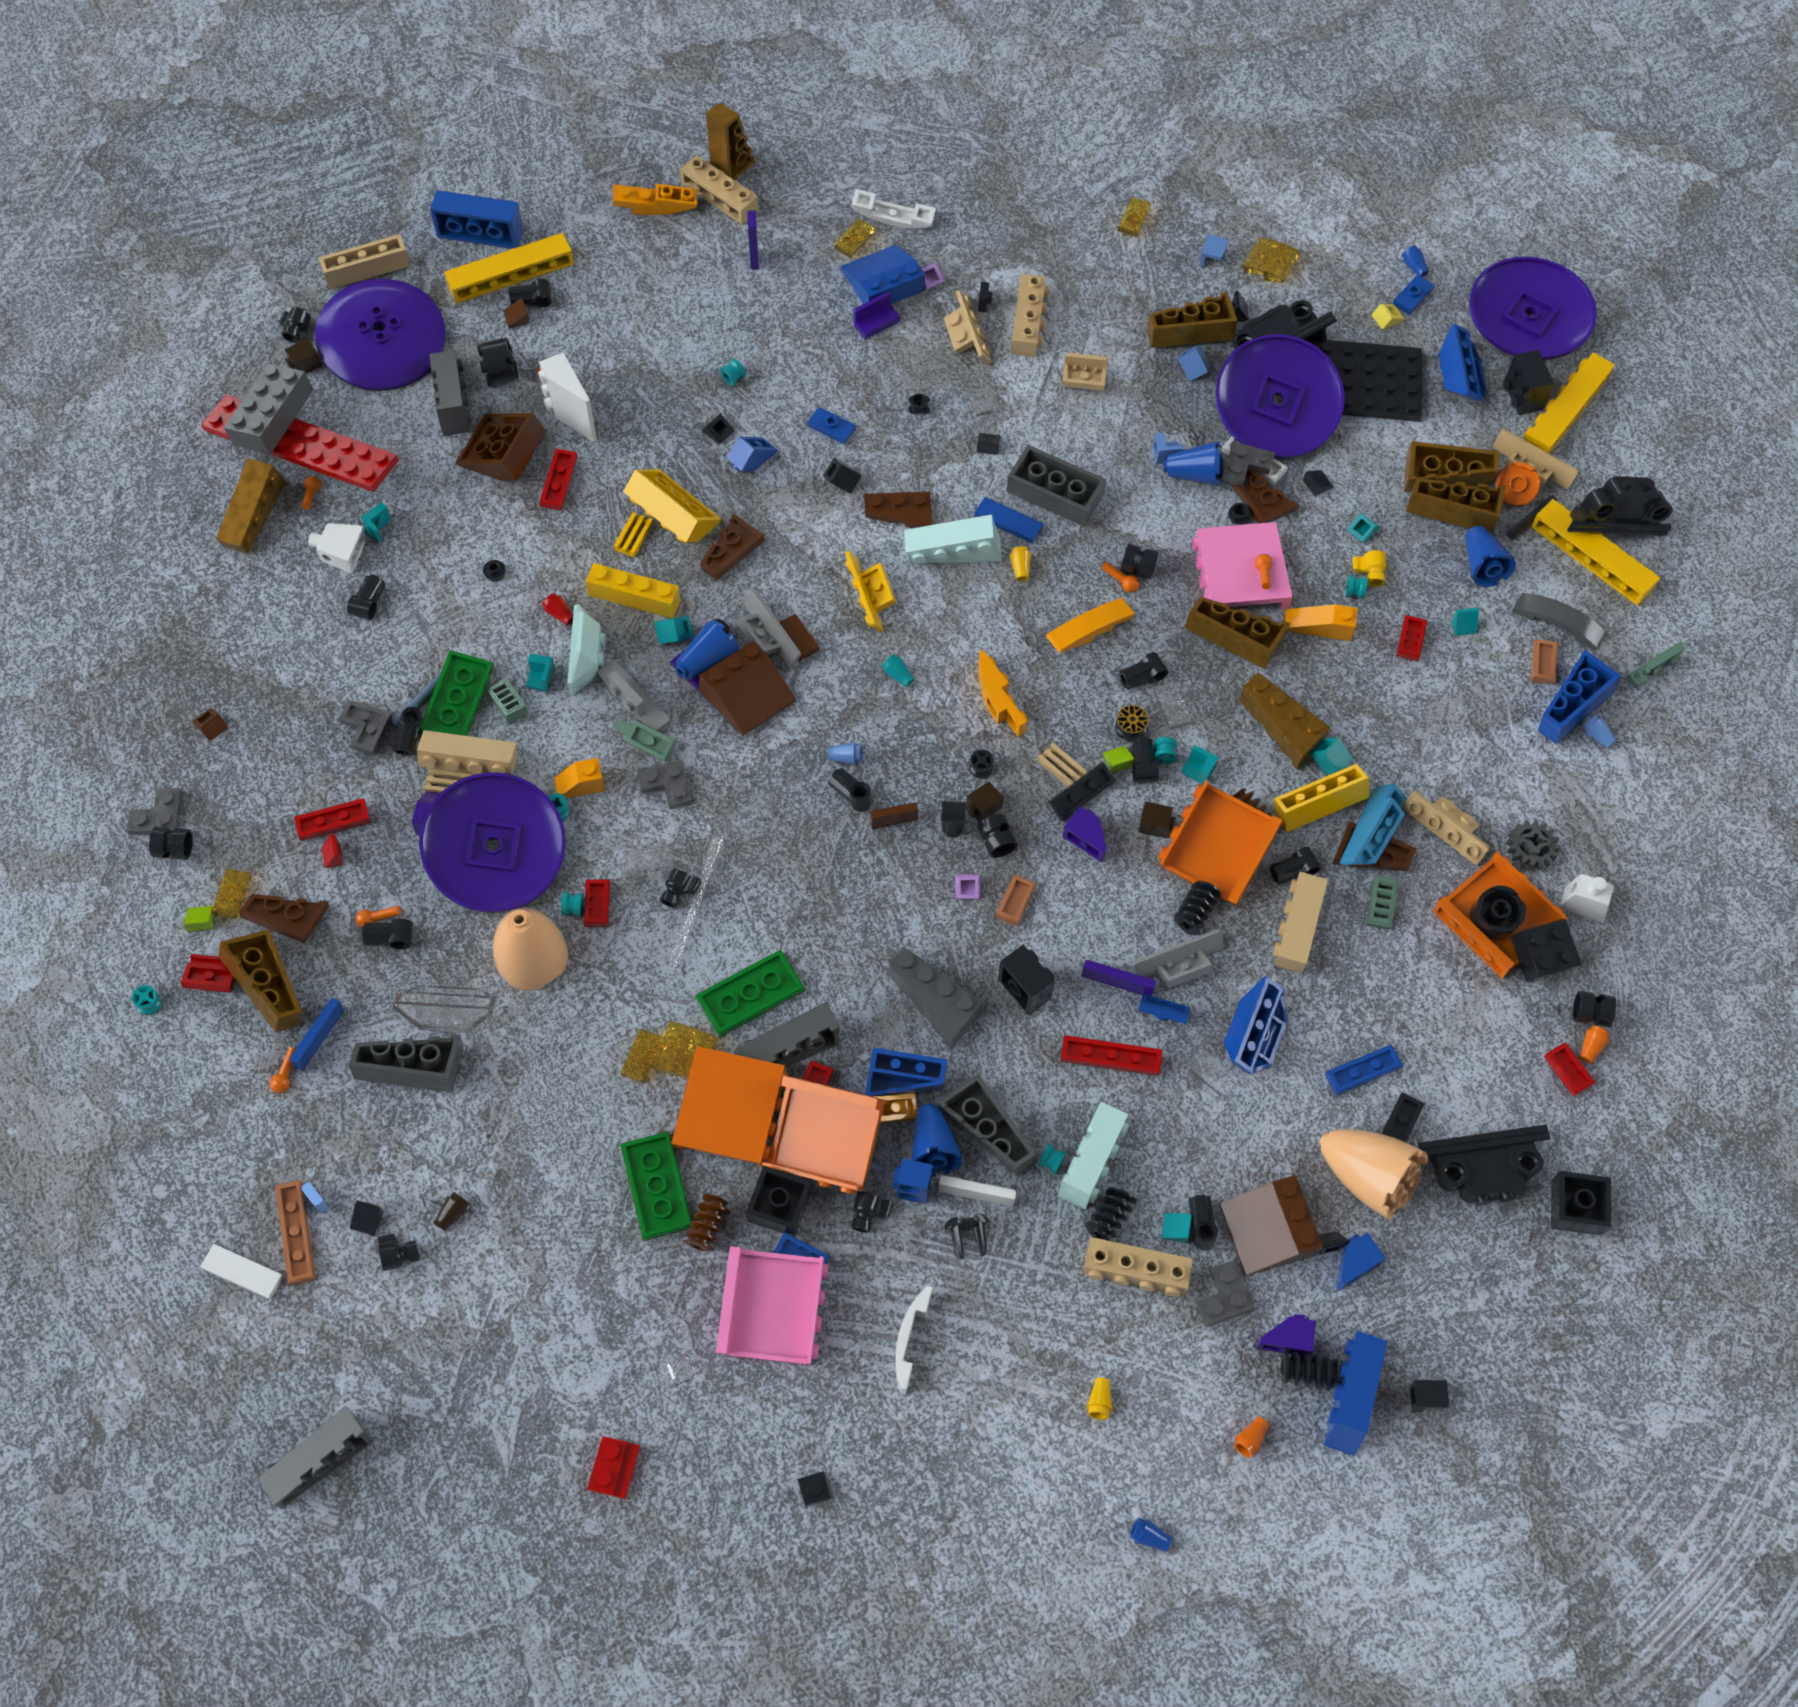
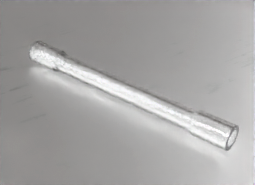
M712 836L703 867L698 877L702 882L696 894L691 896L678 935L668 955L666 964L672 968H680L716 863L721 856L726 840L720 836Z

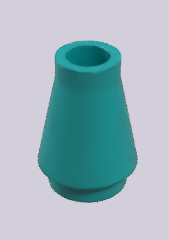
M892 654L881 666L884 669V673L902 684L905 688L915 680L900 656L897 657L895 654Z

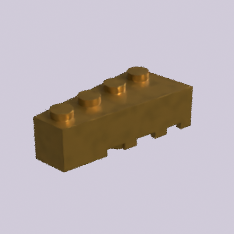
M719 102L706 114L710 164L718 170H722L731 179L736 180L756 160L751 155L752 149L747 144L748 138L743 133L744 127L739 114Z
M1228 291L1221 293L1220 297H1206L1203 302L1196 304L1193 302L1186 303L1184 307L1179 309L1172 307L1149 314L1147 335L1151 348L1233 340L1237 318Z
M1412 441L1406 454L1403 492L1412 491L1416 478L1443 480L1446 484L1465 482L1466 486L1478 485L1479 483L1491 484L1499 470L1500 451Z
M247 458L216 537V540L223 547L248 554L254 546L259 532L286 484V480L273 465Z
M1416 478L1409 496L1406 512L1469 529L1474 526H1483L1493 534L1500 518L1506 486L1498 485L1497 488L1488 487V484L1480 483L1478 486H1466L1465 482L1446 484L1443 480Z
M1199 597L1189 613L1185 628L1265 669L1284 641L1290 623L1285 621L1278 623L1271 621L1272 617L1262 615L1261 618L1249 614L1248 610L1230 609L1227 604Z
M1259 672L1243 687L1240 702L1254 719L1263 725L1267 735L1270 738L1273 737L1280 746L1279 749L1282 753L1292 760V765L1298 770L1311 756L1310 753L1323 738H1327L1331 727Z
M269 929L221 941L218 957L275 1033L300 1026L302 1010Z

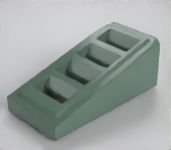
M507 678L486 688L487 693L507 724L528 715L526 705ZM504 686L506 687L505 689L497 692L496 694L494 693V691ZM507 692L510 693V694H508V695L502 697L501 699L498 698V697L504 695V694L507 693ZM513 698V700L509 701L508 703L504 705L502 704L503 702ZM517 704V706L507 710L508 707Z
M1374 876L1371 882L1367 918L1368 926L1391 930L1398 879ZM1377 895L1389 897V899L1378 898ZM1375 905L1386 906L1388 909L1378 908ZM1374 914L1385 915L1387 919L1374 917Z

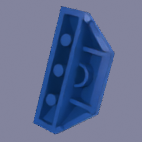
M1453 324L1439 353L1444 387L1446 390L1480 402L1487 395L1481 359L1474 343L1470 339L1469 330Z
M1264 976L1239 1001L1224 1040V1045L1231 1062L1248 1074L1256 1073L1272 1065L1287 1025L1286 1005L1283 998L1285 990L1268 976Z

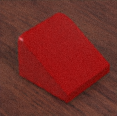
M331 834L322 847L325 868L343 865L340 843L336 835Z

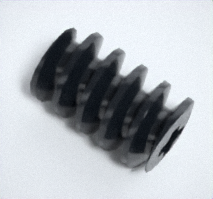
M1194 882L1187 893V897L1184 898L1183 904H1181L1174 916L1177 926L1190 935H1198L1200 933L1199 928H1203L1205 925L1204 921L1209 918L1208 913L1213 911L1212 906L1217 904L1216 898L1221 897V891L1208 882Z
M1116 1187L1107 1188L1105 1191L1106 1195L1100 1199L1101 1204L1096 1206V1212L1091 1214V1220L1085 1224L1086 1230L1093 1238L1111 1241L1107 1238L1108 1236L1116 1238L1117 1233L1113 1228L1119 1230L1122 1228V1224L1118 1219L1126 1221L1127 1216L1123 1211L1131 1213L1132 1208L1128 1203L1134 1205L1137 1203V1199L1133 1195Z
M1284 1349L1280 1365V1374L1283 1376L1284 1384H1287L1291 1377L1294 1378L1295 1386H1298L1300 1380L1304 1379L1305 1387L1308 1388L1311 1381H1314L1315 1387L1318 1390L1322 1383H1325L1326 1391H1330L1332 1385L1335 1384L1338 1372L1337 1358L1334 1359L1331 1365L1329 1357H1324L1321 1362L1319 1355H1314L1310 1361L1308 1353H1303L1301 1358H1299L1298 1352L1293 1351L1289 1357L1288 1351Z

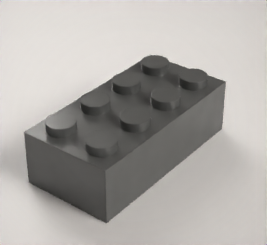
M270 363L266 365L224 426L234 446L267 454L272 453L314 390L305 372Z
M1027 445L1008 475L1006 492L1085 527L1104 496L1107 479Z

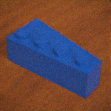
M1584 650L1568 678L1563 682L1559 692L1544 712L1538 731L1557 744L1616 692L1621 675Z
M1356 1331L1353 1339H1347L1344 1348V1354H1347L1346 1361H1342L1338 1376L1341 1377V1380L1334 1391L1333 1399L1335 1402L1329 1413V1424L1323 1443L1324 1446L1352 1456L1357 1452L1368 1433L1388 1341L1360 1331Z

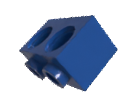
M902 1158L901 1167H895L892 1189H897L896 1198L926 1204L933 1165Z

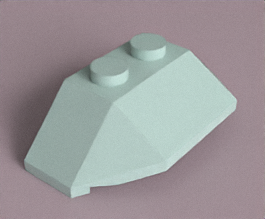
M574 604L567 681L570 695H575L597 678V671L600 667L604 666V653H601V647L606 645V635L601 632L600 624L579 604Z

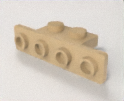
M958 290L956 295L961 307L943 318L954 350L960 354L975 345L978 356L989 365L991 364L989 357L991 351L983 341L985 335L982 329L978 327L977 322H979V318L971 307L973 302L968 294L964 295Z
M1505 429L1501 430L1493 445V449L1509 457L1505 466L1521 462L1534 467L1539 474L1541 486L1550 479L1560 486L1569 489L1579 473V470Z
M1413 791L1402 806L1405 812L1475 865L1480 863L1490 849L1486 843L1473 834L1480 824L1471 815L1457 808L1454 802L1445 799L1443 796L1433 804L1417 791Z

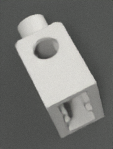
M329 523L325 526L322 535L311 533L308 544L309 546L316 547L322 562L353 573L367 537L363 526Z
M1580 874L1565 887L1559 907L1604 923L1614 886L1607 883L1602 877L1593 878Z

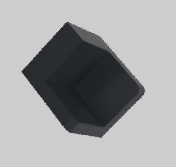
M835 457L823 475L831 484L849 494L852 493L862 476L857 470Z
M1415 1380L1409 1386L1412 1412H1423L1426 1408H1447L1449 1406L1447 1380Z

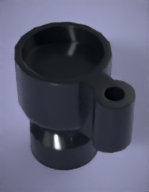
M292 307L290 312L284 311L279 320V324L284 327L281 333L282 337L291 343H296L300 337V332L307 328L311 320L310 314L299 307Z
M672 869L665 882L667 890L662 893L659 901L670 908H676L680 902L679 896L696 894L702 880L698 877L690 876L679 869Z
M857 1192L853 1206L856 1217L852 1220L851 1229L862 1233H871L873 1224L871 1218H889L893 1202L881 1199V1197L872 1193Z
M394 1234L377 1237L383 1271L400 1268L405 1261L411 1263L420 1260L416 1240L406 1242L404 1246H400Z

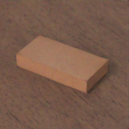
M1534 640L1532 682L1555 684L1558 642Z
M1014 875L996 912L995 918L1018 926L1036 887V883Z

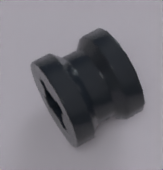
M977 750L971 755L970 772L974 777L983 779L990 776L994 762L992 754L987 750Z

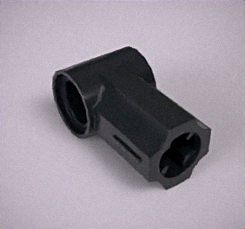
M536 279L532 285L509 287L510 303L512 305L517 300L523 299L524 304H534L539 308L548 307L552 303L551 284L546 279Z
M373 574L366 576L357 595L350 597L347 604V613L372 620L377 610V601L385 587V582Z
M1153 652L1143 657L1139 663L1121 670L1119 676L1124 688L1129 690L1148 681L1152 683L1159 682L1169 672L1158 653Z
M407 707L402 711L398 720L392 748L393 752L403 756L413 755L419 725L422 721V714L419 709ZM412 716L416 723L409 724L405 721L404 717Z
M1147 736L1138 737L1132 741L1134 758L1132 768L1134 783L1158 782L1159 767L1154 757L1153 740Z
M843 768L836 769L828 780V785L847 799L854 810L859 812L868 810L871 806V791L868 784L857 781Z
M942 800V831L948 837H956L957 834L962 832L963 824H965L966 802Z
M1308 846L1297 850L1291 857L1270 865L1269 869L1274 882L1281 885L1297 878L1299 872L1314 875L1320 871L1321 865Z
M399 918L392 920L391 923H365L362 928L364 945H389L395 949H408L411 947L413 922Z
M1205 1194L1196 1195L1188 1199L1190 1214H1192V1241L1198 1249L1209 1250L1214 1246L1218 1235L1211 1196H1206ZM1202 1231L1208 1232L1211 1238L1204 1239L1199 1233Z

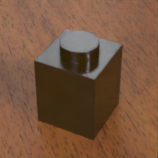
M308 338L284 349L287 355L285 362L288 368L304 371L307 374L322 366L318 352Z
M988 781L967 795L966 811L970 817L976 818L980 823L983 819L994 815L1003 808L1004 798Z
M1145 801L1138 832L1166 838L1168 830L1173 831L1176 817L1171 816L1173 807Z

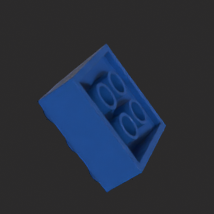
M896 244L841 266L842 272L863 304L886 292L891 294V304L925 290V273L917 261Z

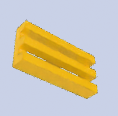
M632 512L614 544V550L635 557L653 525V519H645V516H637V513ZM644 524V527L640 532L637 540L635 541L633 547L631 548V550H628L632 541L635 539L641 525Z

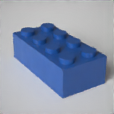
M436 190L430 211L437 238L509 249L519 247L524 230L518 202Z

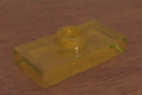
M1132 197L1119 224L1118 231L1138 237L1150 210L1151 203Z
M858 218L834 243V249L852 258L875 233V227Z
M226 869L211 910L213 915L237 919L252 877L250 873Z
M639 1029L621 1071V1076L645 1084L663 1037Z

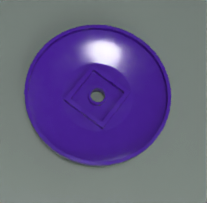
M1513 257L1492 264L1477 277L1469 296L1470 315L1478 331L1492 345L1513 356L1539 350L1543 360L1566 356L1579 349L1588 340L1596 323V304L1587 285L1568 268L1543 258ZM1531 312L1534 314V316H1528L1526 315V313Z
M370 279L357 282L342 289L326 303L317 320L315 339L322 361L336 377L358 388L383 391L405 387L425 376L431 370L429 354L443 352L446 331L439 308L422 290L398 280ZM379 325L385 327L383 331L374 330V328Z
M1264 335L1240 345L1224 362L1215 388L1217 410L1228 432L1241 444L1275 452L1274 458L1299 457L1322 446L1336 430L1344 410V387L1335 365L1318 347L1308 341L1290 335ZM1280 396L1283 403L1275 404L1272 397Z
M505 773L475 774L460 779L448 786L429 806L422 821L419 835L421 861L433 885L452 902L479 912L498 913L511 911L537 899L555 880L565 854L564 826L553 802L541 789L531 782ZM489 840H497L500 843V847L495 851L487 849L486 843Z

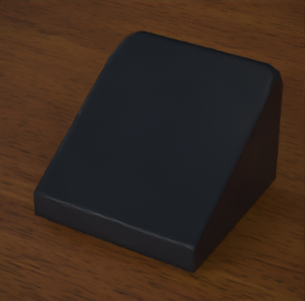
M1235 291L1232 306L1237 321H1249L1247 303L1239 291Z
M719 414L702 429L707 436L718 444L735 431L722 414Z
M979 433L977 452L998 455L1001 435Z
M1322 470L1305 472L1303 482L1314 496L1333 488L1332 483Z
M357 1200L349 1228L374 1236L384 1212L379 1206Z
M1337 1231L1320 1234L1319 1237L1323 1248L1319 1255L1342 1250L1347 1242L1346 1238Z

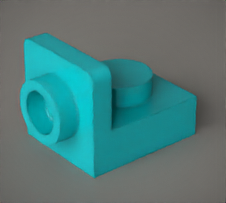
M382 502L361 517L366 536L370 539L373 537L378 543L382 540L379 529L385 527L391 520L388 508Z

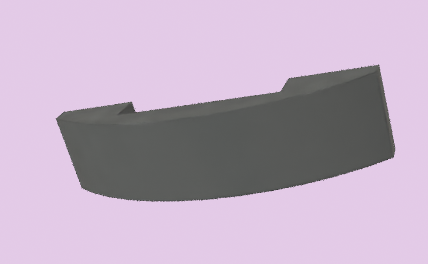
M1521 593L1512 612L1531 621L1537 617L1577 635L1575 641L1596 650L1605 632L1600 625L1584 613L1560 601L1541 595Z

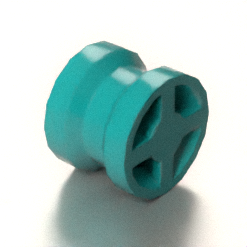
M735 358L729 361V365L722 366L719 369L721 377L730 386L735 385L738 379H743L746 376L743 365Z
M1349 574L1346 582L1345 597L1355 595L1360 599H1364L1367 589V577L1357 578Z
M1160 737L1154 741V748L1156 750L1154 753L1155 761L1160 764H1171L1177 760V753L1175 752L1177 748L1176 739Z
M559 793L550 794L548 797L554 805L558 804L556 808L563 822L570 813L567 799Z
M563 892L561 915L575 914L577 917H582L584 893L571 895L569 892Z
M142 985L136 988L132 994L133 1004L144 1015H152L162 1006L161 997L152 986Z
M1048 1143L1038 1162V1166L1047 1167L1051 1173L1056 1175L1067 1152L1064 1150L1058 1151L1054 1148V1145Z

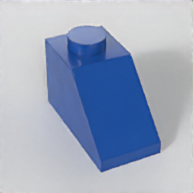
M739 436L727 459L733 463V468L739 472L754 471L775 455L778 450L763 437Z
M1368 1232L1361 1237L1355 1234L1346 1242L1347 1245L1341 1253L1336 1288L1339 1291L1379 1267L1386 1259Z

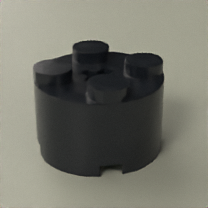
M507 337L477 344L480 357H483V360H480V367L483 373H487L486 380L489 387L519 379L517 364L513 359V350Z
M1498 885L1484 891L1473 903L1470 911V920L1489 939H1506L1524 921L1526 906L1514 889Z

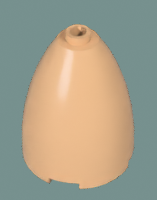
M517 908L510 911L501 919L493 938V957L497 971L514 988L529 991L545 988L544 985L561 976L566 968L568 949L565 939L556 924L540 911L532 908Z
M1332 1130L1330 1133H1324L1319 1143L1322 1146L1321 1152L1327 1164L1341 1183L1366 1206L1388 1220L1394 1218L1395 1214L1393 1212L1396 1209L1400 1208L1403 1210L1414 1194L1422 1178L1420 1177L1421 1164L1425 1165L1428 1159L1426 1152L1409 1143L1387 1135L1364 1130Z

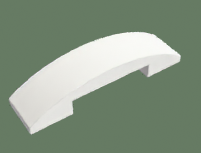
M855 190L851 208L872 220L903 228H926L932 226L936 208L916 204L915 209L876 200L875 193Z
M929 1286L922 1290L910 1305L898 1334L895 1369L900 1393L904 1395L907 1392L913 1363L904 1361L915 1316L923 1319L926 1318L932 1294V1287Z

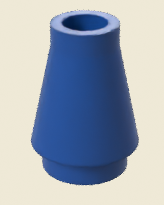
M1411 246L1402 253L1403 262L1416 275L1424 277L1429 273L1420 248Z
M1138 1517L1130 1531L1129 1537L1134 1539V1543L1160 1549L1164 1552L1169 1549L1172 1542V1536L1166 1534L1147 1518L1141 1519Z

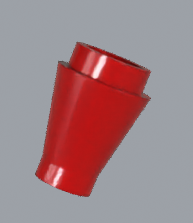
M552 593L543 601L542 606L545 608L544 611L561 621L565 626L573 622V613L561 595Z

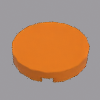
M1516 462L1504 467L1496 478L1495 488L1498 485L1506 486L1503 502L1509 506L1520 507L1528 505L1536 498L1541 482L1539 474L1534 467L1527 463Z

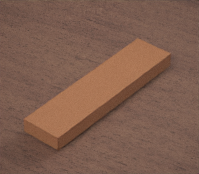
M301 1180L275 1185L287 1279L290 1286L316 1280L305 1196L301 1190L303 1182Z

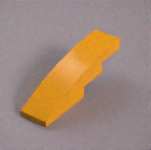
M1121 597L1075 617L1049 632L1046 637L1060 653L1092 642L1095 636L1112 631L1116 624L1131 620L1135 613Z

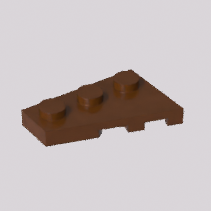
M1247 469L1243 486L1230 483L1244 504L1248 506L1258 523H1270L1297 511L1299 508V504L1295 501L1290 502L1283 496V492L1279 489H1273L1266 483V479L1253 470Z
M930 491L864 494L865 517L888 523L894 521L905 524V527L908 528L932 525Z
M734 513L730 518L727 528H723L721 531V537L717 543L711 546L700 563L701 569L716 581L765 541L763 534Z
M1349 821L1332 864L1341 865V858L1357 824ZM1391 838L1375 864L1346 866L1407 872L1417 848Z
M251 894L239 911L240 918L305 944L330 906L328 901L315 903L307 902L306 899L300 898L294 901L284 900L279 896Z

